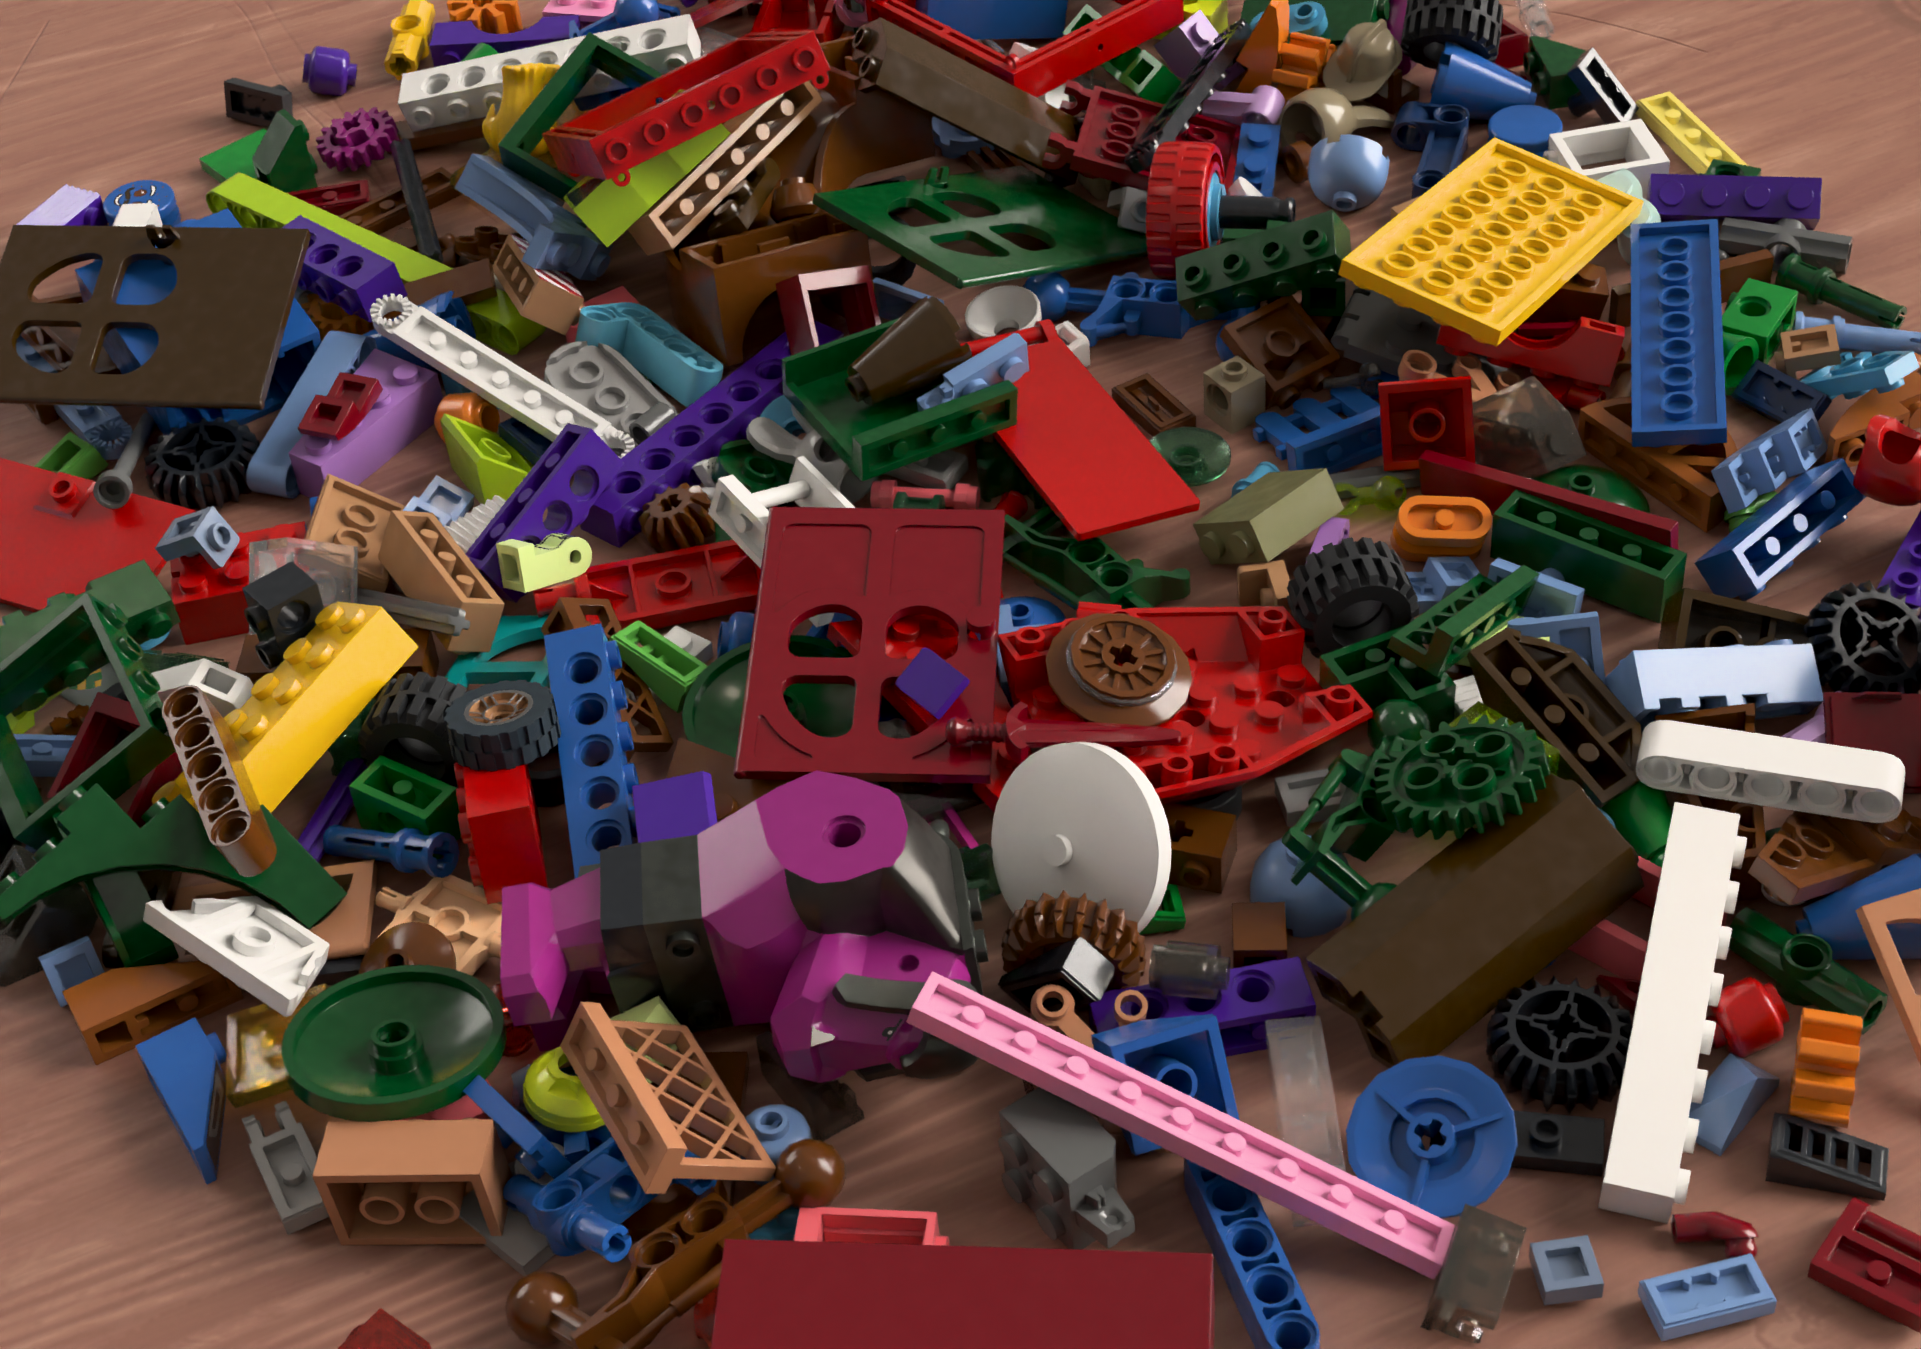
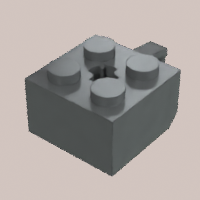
M1038 1087L999 1111L1001 1138L998 1139V1144L1004 1159L1005 1173L1002 1174L1004 1187L1015 1202L1019 1204L1025 1202L1036 1214L1040 1227L1050 1239L1056 1240L1059 1238L1068 1249H1084L1097 1240L1109 1249L1121 1239L1135 1232L1134 1216L1118 1194L1116 1140L1087 1110Z

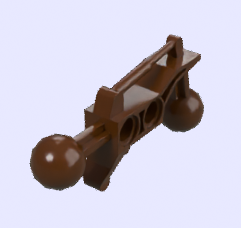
M804 1138L791 1143L777 1159L774 1179L734 1206H730L727 1203V1191L722 1180H718L714 1188L713 1186L701 1195L694 1194L687 1204L688 1209L673 1214L667 1223L633 1244L627 1254L632 1266L619 1293L592 1316L579 1310L577 1291L564 1276L554 1272L534 1271L518 1279L507 1296L505 1312L508 1326L520 1340L531 1344L551 1345L561 1340L573 1349H644L651 1344L664 1326L676 1316L680 1318L719 1286L725 1239L750 1240V1233L791 1206L800 1209V1207L816 1208L831 1205L842 1191L846 1179L844 1161L832 1145L823 1141Z

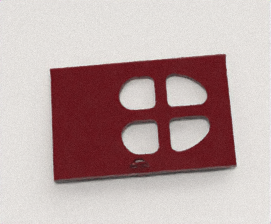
M769 508L733 776L736 779L795 780L817 770L873 782L990 784L993 741L992 743H988V741H970L954 747L946 739L945 728L948 721L953 717H958L971 723L986 722V724H989V722H993L994 724L1005 510ZM843 613L856 619L862 626L860 651L853 657H798L789 651L790 637L793 630L803 621L816 615ZM911 614L935 616L948 622L958 632L957 652L950 658L943 660L970 680L969 685L946 713L927 729L908 738L896 739L887 737L879 731L882 692L886 687L896 685L897 678L913 660L896 659L886 655L888 629L896 620ZM969 632L979 633L980 640L971 638L968 635ZM797 683L852 685L856 689L851 730L838 737H822L810 732L788 710L783 697L786 688Z

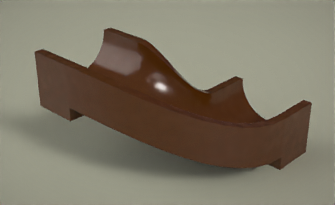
M854 36L819 43L831 69L827 71L829 77L828 85L822 89L815 88L823 101L764 158H771L777 163L781 176L748 230L716 240H711L706 233L716 218L714 212L728 200L729 196L727 195L674 249L663 251L669 297L675 323L680 332L726 366L743 362V341L748 323L762 301L776 290L775 283L798 274L868 265L874 289L868 236L826 211L777 224L770 218L769 210L773 192L781 186L780 182L786 178L804 177L805 182L813 184L818 193L844 190L856 178L862 175L935 156L930 114L880 89L867 94L858 90L861 80L859 76L861 64L852 61L855 49L852 46ZM818 76L816 78L817 83H822V77ZM840 292L818 295L826 308L846 318Z

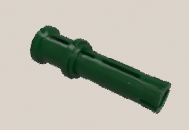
M1795 253L1786 257L1776 276L1775 285L1798 291V293L1807 296V301L1814 305L1826 302L1883 328L1898 330L1905 317L1899 315L1907 313L1905 306H1900L1839 280L1832 269L1827 267L1819 269L1802 262L1801 257Z

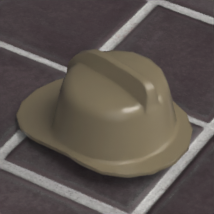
M1379 19L1377 23H1360L1348 31L1343 43L1328 60L1323 70V83L1326 88L1337 90L1346 96L1349 102L1362 101L1372 97L1380 90L1402 61V48L1398 41L1394 39L1390 30L1387 29L1386 21Z

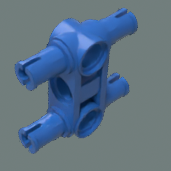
M605 1124L596 1129L589 1130L590 1135L595 1137L592 1141L598 1147L547 1185H541L524 1174H517L511 1177L503 1188V1197L508 1201L506 1203L507 1206L514 1211L528 1216L533 1229L545 1235L549 1247L555 1255L562 1257L573 1256L585 1250H590L609 1262L622 1260L628 1254L632 1240L631 1236L627 1235L629 1231L621 1223L659 1195L644 1192ZM688 1150L684 1155L685 1157L701 1158ZM673 1178L669 1186L674 1183L680 1184L695 1194L701 1195L713 1186L714 1188L718 1180Z

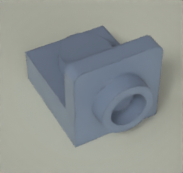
M211 506L175 518L155 549L165 561L185 555L193 557L200 553L213 569H218L225 565L238 545L240 538L218 511Z

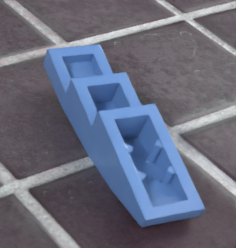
M1812 408L1803 410L1765 432L1726 458L1711 471L1729 514L1747 508L1759 495L1776 490L1787 478L1806 472L1827 451L1828 446Z

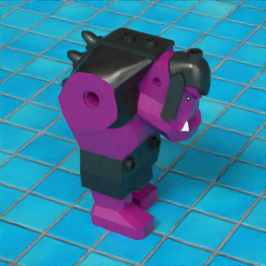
M816 770L775 788L697 835L640 842L600 850V864L580 866L578 878L554 889L532 882L503 887L500 981L503 998L514 1026L530 1024L540 1052L560 1047L580 1003L587 1002L590 993L613 994L620 1013L659 996L680 1025H687L691 1033L733 1026L771 1023L773 1043L790 1076L822 1083L837 1080L845 1076L847 1071L855 1070L857 1075L866 1082L900 1074L914 1078L935 1079L959 1072L973 1065L978 1060V1057L906 1021L913 1004L932 971L983 996L979 963L988 962L989 960L984 930L974 929V922L983 921L978 888L971 890L967 888L961 854L956 844L949 839L950 830L946 821L935 819L929 825L918 813L889 789L857 778Z

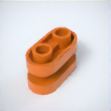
M1413 496L1405 500L1399 509L1390 536L1391 546L1398 556L1408 561L1426 562L1428 557L1469 556L1471 560H1474L1480 554L1492 525V515L1489 508L1482 501L1472 497Z

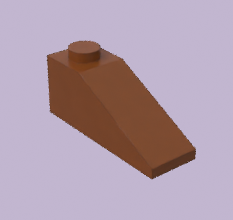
M200 960L111 969L62 991L75 1024L95 1065H99L136 1048L135 1045L194 1017L198 1020L244 999L240 987Z

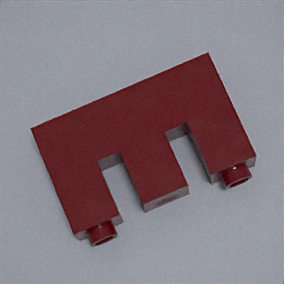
M725 1239L711 1349H1214L1215 1295L1213 1253Z

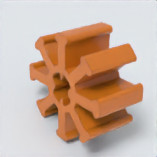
M518 0L447 1L451 22L472 21L477 29L492 34H508L523 30Z
M1292 32L1290 34V44L1282 43L1279 54L1281 55L1283 65L1281 69H1273L1271 81L1279 83L1276 89L1283 94L1285 105L1289 99L1305 90L1318 87L1326 88L1323 83V70L1328 60L1337 50L1336 45L1330 44V39Z
M1802 1008L1800 1030H1798L1795 1064L1791 1076L1788 1115L1818 1124L1848 1128L1850 1107L1853 1106L1855 1094V1074L1859 1065L1861 1050L1859 1043L1863 1019L1860 1016Z

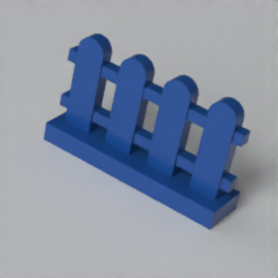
M1381 370L1374 371L1367 377L1368 386L1361 389L1350 384L1334 386L1330 390L1331 400L1323 403L1314 398L1299 399L1293 403L1294 414L1283 417L1276 412L1261 413L1255 418L1256 428L1253 429V439L1259 443L1266 440L1273 445L1276 450V457L1280 460L1287 459L1288 471L1327 468L1328 473L1332 474L1383 455L1380 404L1374 401V399L1379 398L1378 383L1399 381V377ZM1342 412L1349 418L1343 420L1337 413ZM1304 426L1311 432L1305 434L1298 428Z

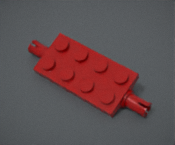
M732 539L590 566L585 573L573 577L574 582L533 590L538 618L549 615L559 597L609 599L622 629L637 620L651 629H661L667 626L729 615L739 611L749 612L755 610L761 569ZM585 615L586 620L593 625L601 623L598 615Z

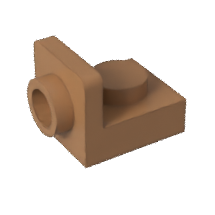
M1835 324L1780 333L1782 350L1774 351L1777 370L1796 379V371L1817 370L1826 366L1841 364Z
M1284 560L1238 567L1237 598L1241 607L1255 605L1284 606L1292 615L1287 601V596L1289 595L1287 587L1290 578Z

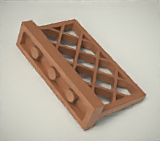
M580 1003L560 1046L645 1193L665 1194L673 1178L742 1181L771 1180L776 1170L774 1163L687 1025L610 1020L600 1003ZM624 1043H626L627 1045H629V1046L635 1048V1049L638 1050V1051L635 1052V1051H633V1050L627 1048ZM664 1044H675L679 1049L680 1053L665 1046ZM645 1055H647V1056H649V1057L655 1059L656 1061H658V1062L664 1064L665 1066L671 1068L672 1070L669 1071V1070L663 1068L662 1066H660V1065L654 1063L653 1061H651V1060L645 1058ZM682 1074L683 1076L700 1084L703 1089L681 1078L679 1075ZM646 1078L659 1085V1087L657 1088L649 1084ZM668 1090V1091L674 1093L675 1095H677V1096L683 1098L684 1100H686V1101L692 1103L694 1106L691 1107V1106L685 1104L684 1102H682V1101L676 1099L675 1097H673V1096L667 1094L666 1091ZM704 1110L710 1113L711 1115L719 1118L724 1122L725 1125L703 1114L700 1111ZM668 1115L681 1121L682 1123L680 1125L677 1124L676 1122L670 1120ZM689 1126L699 1131L700 1133L708 1136L709 1138L717 1141V1143L713 1144L712 1142L688 1130ZM726 1146L727 1148L744 1156L747 1160L740 1159L739 1157L724 1150L723 1147ZM688 1150L701 1158L685 1157L684 1155Z

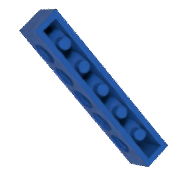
M601 623L544 635L551 694L554 697L561 730V737L557 739L575 879L578 878L580 866L600 864V850L614 845L625 846L638 843L632 786L639 785V780L634 763L628 764L626 756L627 751L634 750V744L628 721H621L620 710L628 709V703L622 680L616 681L614 671L622 668V661L617 641H608ZM593 679L592 681L583 684L585 681ZM594 720H599L594 724L588 725L590 722ZM600 761H606L600 766L592 767ZM612 803L607 808L598 809L603 804Z

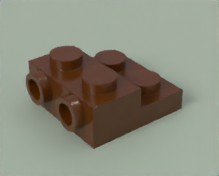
M1292 295L1281 297L1224 326L1220 334V338L1235 356L1238 355L1265 375V410L1275 405H1278L1281 410L1287 409L1301 397V391L1310 387L1314 392H1319L1333 381L1335 377L1333 372L1341 359V355Z

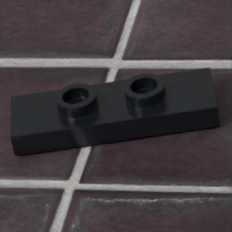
M1513 1110L1518 1145L1512 1161V1168L1602 1176L1605 1119ZM1440 1131L1433 1138L1430 1137V1147L1433 1144L1441 1147L1445 1144Z

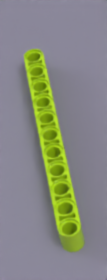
M238 172L206 194L207 205L213 214L228 208L242 228H282L301 215L394 262L403 284L453 269L243 173ZM496 288L497 297L466 306L475 329V339L507 354L515 355L545 332L546 327L521 316L508 294Z

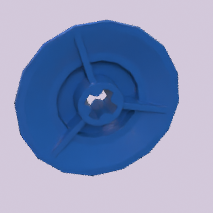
M1440 1055L1406 1059L1378 1074L1356 1099L1346 1128L1348 1161L1357 1178L1441 1219L1457 1217L1486 1202L1507 1178L1518 1145L1514 1111L1498 1083L1471 1063ZM1440 1131L1445 1144L1442 1147L1433 1144L1426 1151L1421 1138L1424 1135L1433 1138Z

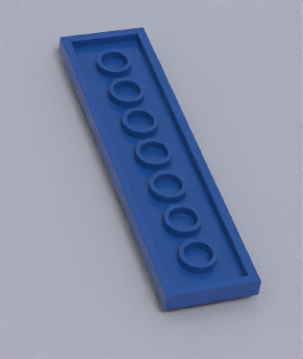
M1718 219L1631 224L1632 447L1648 446L1657 448L1668 445L1727 443Z

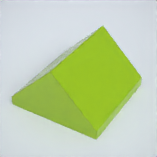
M446 413L441 418L440 422L451 467L479 503L485 504L487 499L492 500L494 495L500 496L507 501L534 467L533 464L498 436V433Z

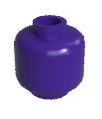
M316 46L311 54H305L302 80L308 83L311 92L342 96L346 93L348 85L355 86L357 64L350 63V55L346 50Z

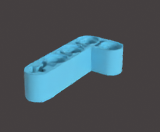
M622 302L586 306L580 310L575 342L587 341V346L593 345L598 347V343L611 346L621 353L638 371L682 405L689 407L721 382L723 364L649 308L637 303Z

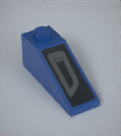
M196 1017L135 1045L150 1083L207 1185L217 1180L228 1086L220 1064L228 1061V1057L217 1034L213 1032L206 1036Z

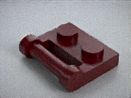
M1853 1197L1810 1262L1807 1277L1921 1333V1263L1901 1254L1904 1253L1921 1262V1236L1871 1212V1205ZM1860 1232L1863 1233V1234H1865V1235H1867V1236H1869V1237H1871V1238H1873V1239H1875V1240H1877V1241H1879V1242H1881V1243H1883V1244H1885V1245H1887V1246H1889V1247H1891V1248H1893V1249H1895V1250H1897V1251H1899V1252H1896V1251H1894V1250H1892V1249H1890V1248H1888V1247H1886V1246H1884V1245H1882V1244H1880V1243H1878V1242H1876V1241H1874V1240H1872V1239H1870V1238H1868V1237H1866V1236L1860 1234Z

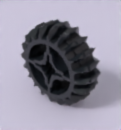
M203 417L198 423L191 424L187 421L186 426L182 428L172 427L171 434L158 436V444L148 447L149 455L144 460L149 488L152 489L154 496L160 501L193 510L205 509L211 506H218L222 509L224 503L229 501L239 502L240 494L252 493L247 484V469L252 457L260 446V442L256 440L255 434L250 432L248 425H239L237 420L224 422L222 417H217L213 421H207Z
M1870 580L1860 583L1857 587L1850 582L1838 590L1835 589L1833 592H1828L1820 600L1821 603H1818L1811 609L1810 615L1807 617L1809 621L1804 625L1801 632L1807 638L1803 644L1812 643L1817 670L1821 675L1819 678L1821 686L1828 684L1834 689L1833 692H1901V694H1919L1921 690V664L1918 662L1917 649L1921 643L1918 641L1921 623L1918 616L1921 607L1909 608L1905 604L1907 593L1893 597L1891 596L1889 584L1880 586L1875 590ZM1873 642L1878 643L1874 648L1870 647L1865 652L1861 651L1864 646L1868 647Z
M1553 976L1548 985L1544 986L1532 979L1529 986H1527V991L1513 987L1508 999H1499L1498 1006L1495 1008V1014L1491 1015V1020L1488 1021L1486 1054L1488 1055V1061L1492 1062L1491 1068L1494 1071V1078L1504 1079L1503 1083L1507 1093L1521 1091L1525 1105L1536 1099L1543 1101L1546 1112L1554 1104L1564 1105L1568 1113L1571 1114L1576 1104L1579 1103L1592 1111L1598 1103V1098L1611 1102L1617 1093V1089L1621 1088L1633 1027L1630 1011L1619 1009L1616 995L1601 997L1598 984L1589 989L1581 988L1577 977L1570 985L1560 984L1556 977Z

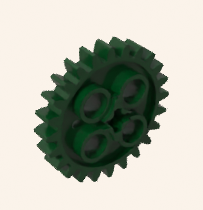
M1483 715L1475 724H1469L1466 717H1461L1458 725L1451 728L1443 721L1440 722L1438 732L1431 733L1425 729L1420 730L1422 739L1419 741L1403 740L1402 743L1405 751H1390L1388 756L1391 763L1380 764L1381 776L1374 778L1377 788L1375 790L1381 811L1385 813L1389 824L1396 822L1400 832L1412 828L1416 838L1432 830L1434 839L1439 840L1447 831H1454L1456 839H1459L1463 836L1465 829L1471 827L1478 834H1482L1485 829L1484 824L1492 821L1502 826L1505 824L1504 814H1523L1520 802L1535 803L1537 801L1535 790L1546 788L1544 777L1550 775L1543 742L1537 739L1534 729L1525 731L1524 724L1521 721L1509 726L1507 717H1501L1493 724H1489L1487 715Z

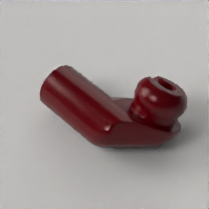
M1717 1211L1671 1215V1232L1675 1244L1725 1240V1256L1728 1259L1750 1253L1754 1258L1757 1256L1758 1250L1755 1238L1759 1236L1751 1223Z

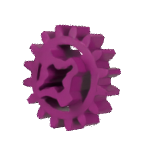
M373 107L367 112L363 108H359L353 115L346 112L343 119L331 120L332 124L330 127L322 128L323 136L316 138L318 143L316 148L323 163H326L329 169L336 166L338 172H342L348 166L352 171H356L362 164L370 167L372 160H383L385 151H391V143L394 140L399 141L397 134L399 131L393 117L389 116L387 110L379 112L377 107Z

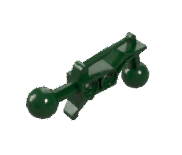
M1044 499L1043 508L1023 523L1007 514L1005 515L1003 563L1006 562L1034 580V584L1076 611L1079 601L1122 605V609L1154 608V606L1162 602L1183 599L1191 593L1190 572L1185 568H1178L1172 572L1144 568L1142 560L1131 559L1125 561L1099 537L1078 541L1075 538L1048 536L1056 529L1069 530Z
M1390 699L1376 707L1373 711V717L1368 720L1367 729L1370 745L1374 752L1367 756L1350 749H1343L1328 766V774L1309 799L1308 807L1294 827H1291L1282 837L1284 846L1299 858L1290 881L1297 886L1309 872L1312 873L1352 907L1350 914L1352 921L1397 886L1394 883L1381 882L1371 885L1336 854L1346 853L1367 862L1392 835L1394 830L1400 832L1396 822L1389 824L1385 813L1381 811L1375 792L1377 788L1374 778L1381 776L1380 764L1391 763L1388 756L1390 751H1405L1402 743L1403 740L1419 741L1422 739L1420 730L1425 729L1431 732L1427 713L1417 703L1406 699ZM1342 783L1346 788L1337 811L1332 813L1310 838L1303 831L1317 811L1323 809L1338 785Z

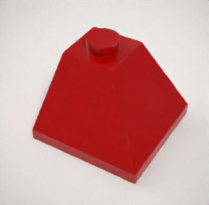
M1471 376L1378 383L1384 471L1419 469V457L1426 449L1475 463Z

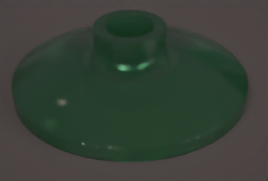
M1196 427L1173 428L1163 431L1149 440L1188 487L1204 485L1218 479L1227 471L1231 463V450L1228 443L1220 435L1206 429Z

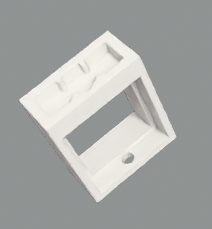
M1642 119L1549 134L1548 151L1543 153L1544 159L1596 181L1625 168L1638 179L1644 199H1647V186L1651 174H1669L1670 160ZM1623 158L1627 161V163L1582 170L1580 167L1582 165Z

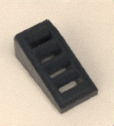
M1076 938L1006 973L1001 977L998 985L1029 1014L1031 999L1034 993L1039 988L1051 984L1067 989L1071 993L1076 1007L1101 1000L1114 974V966L1084 938ZM1048 998L1042 1003L1043 1007L1050 1012L1059 1011L1063 1007L1062 1002L1057 998Z
M1774 1112L1765 1181L1885 1201L1889 1148L1796 1116ZM1812 1154L1823 1156V1161L1812 1158ZM1835 1158L1847 1160L1846 1169L1836 1166ZM1859 1162L1870 1164V1177L1858 1173Z

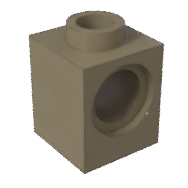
M1238 355L1203 372L1204 414L1231 435L1255 423L1256 416L1265 412V375Z

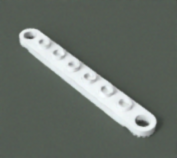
M391 294L390 297L383 295V299L378 298L376 303L371 305V319L378 333L552 442L566 424L570 423L591 428L610 448L625 450L621 454V458L635 448L634 440L630 438L628 433L624 434L623 431L617 430L604 418L422 306H416L408 301L407 297L403 298L400 294L398 296ZM388 312H402V316L399 315L398 320L397 318H394V321L391 319L387 321L386 318L383 319V316Z

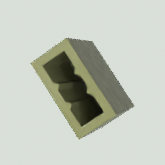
M1327 468L1268 472L1193 523V526L1199 537L1200 548L1208 557L1210 564L1269 562L1342 511L1344 507Z

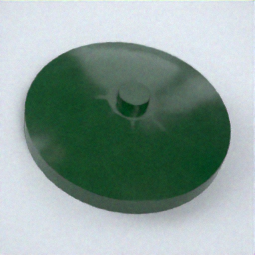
M791 635L789 651L794 656L853 657L843 646L836 647L831 641L805 635ZM751 642L720 656L704 669L692 684L686 696L682 714L683 727L688 741L736 758ZM797 683L786 688L783 697L788 710L810 732L822 737H838L848 733L852 728L856 689L852 685Z
M394 966L350 977L332 985L312 998L297 1012L289 1023L282 1040L281 1053L289 1086L295 1095L311 1108L329 1116L345 1120L362 1122L393 1121L419 1116L445 1107L464 1097L466 1094L463 1090L478 1075L486 1080L497 1067L504 1053L507 1039L502 1006L497 996L488 986L475 977L454 969L439 966Z

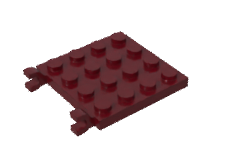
M1067 80L1064 93L1074 96L1077 101L1068 102L1062 100L1059 110L1071 116L1078 115L1082 110H1086V115L1077 142L1067 140L1061 134L1050 132L1047 146L1058 149L1060 154L1053 155L1045 152L1041 167L1058 169L1067 162L1071 164V170L1078 171L1084 177L1091 179L1103 178L1117 182L1122 187L1128 186L1147 191L1151 165L1133 174L1124 158L1133 150L1134 144L1164 104L1094 85L1093 90H1090L1075 81ZM1197 114L1188 120L1189 128L1177 136L1175 140L1209 142L1218 146L1224 167L1226 195H1228L1237 163L1241 126Z

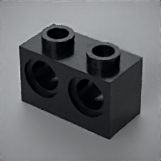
M293 561L242 588L248 608L244 609V615L259 640V643L255 645V650L263 665L269 670L276 669L285 660L283 654L286 649L296 640L305 638L317 625L315 619L324 609L317 582Z

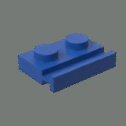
M480 1075L463 1090L489 1119H493L502 1146L507 1149L515 1142L521 1148L514 1157L537 1180L546 1172L555 1179L573 1166L538 1129Z

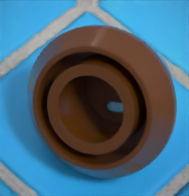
M791 177L783 179L780 182L781 186L774 190L769 216L777 224L820 213L824 210L812 204L814 193H818L815 186L811 183H806L804 177Z

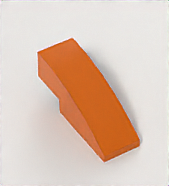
M1271 0L1246 41L1236 61L1248 69L1235 92L1252 94L1253 90L1260 85L1273 86L1274 82L1271 81L1273 69H1280L1282 65L1279 50L1282 43H1287L1288 0Z

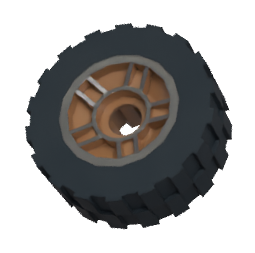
M504 680L493 684L488 683L474 690L471 689L460 698L451 702L452 705L446 708L445 717H443L454 760H458V764L463 767L468 766L470 769L477 771L480 769L487 771L508 770L522 764L526 765L534 762L536 758L543 757L549 753L548 751L557 745V739L561 737L554 697L550 689L542 687L541 683L526 682V680Z

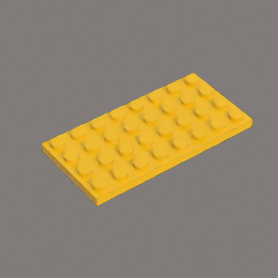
M1494 137L1343 258L1338 275L1353 281L1361 289L1373 290L1392 299L1398 306L1415 309L1430 316L1438 324L1452 326L1471 335L1474 340L1480 343L1491 344L1497 347L1629 226L1640 214L1644 201Z

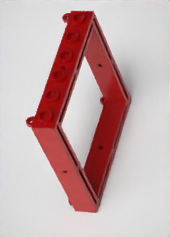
M866 0L868 23L878 18H883L1036 98L1066 83L1067 80H1072L1184 22V0H1113L1123 6L1019 59L1014 53L1005 56L915 10L916 0Z
M814 31L750 32L542 133V136L560 171L567 172L571 177L585 175L605 180L611 178L615 185L623 187L628 185L631 180L629 169L807 81H810L814 88H825L829 83L827 71L831 69ZM818 76H821L823 79L820 84L816 81ZM680 89L685 90L684 92L672 97ZM622 173L624 174L625 179L620 182L618 180V175Z

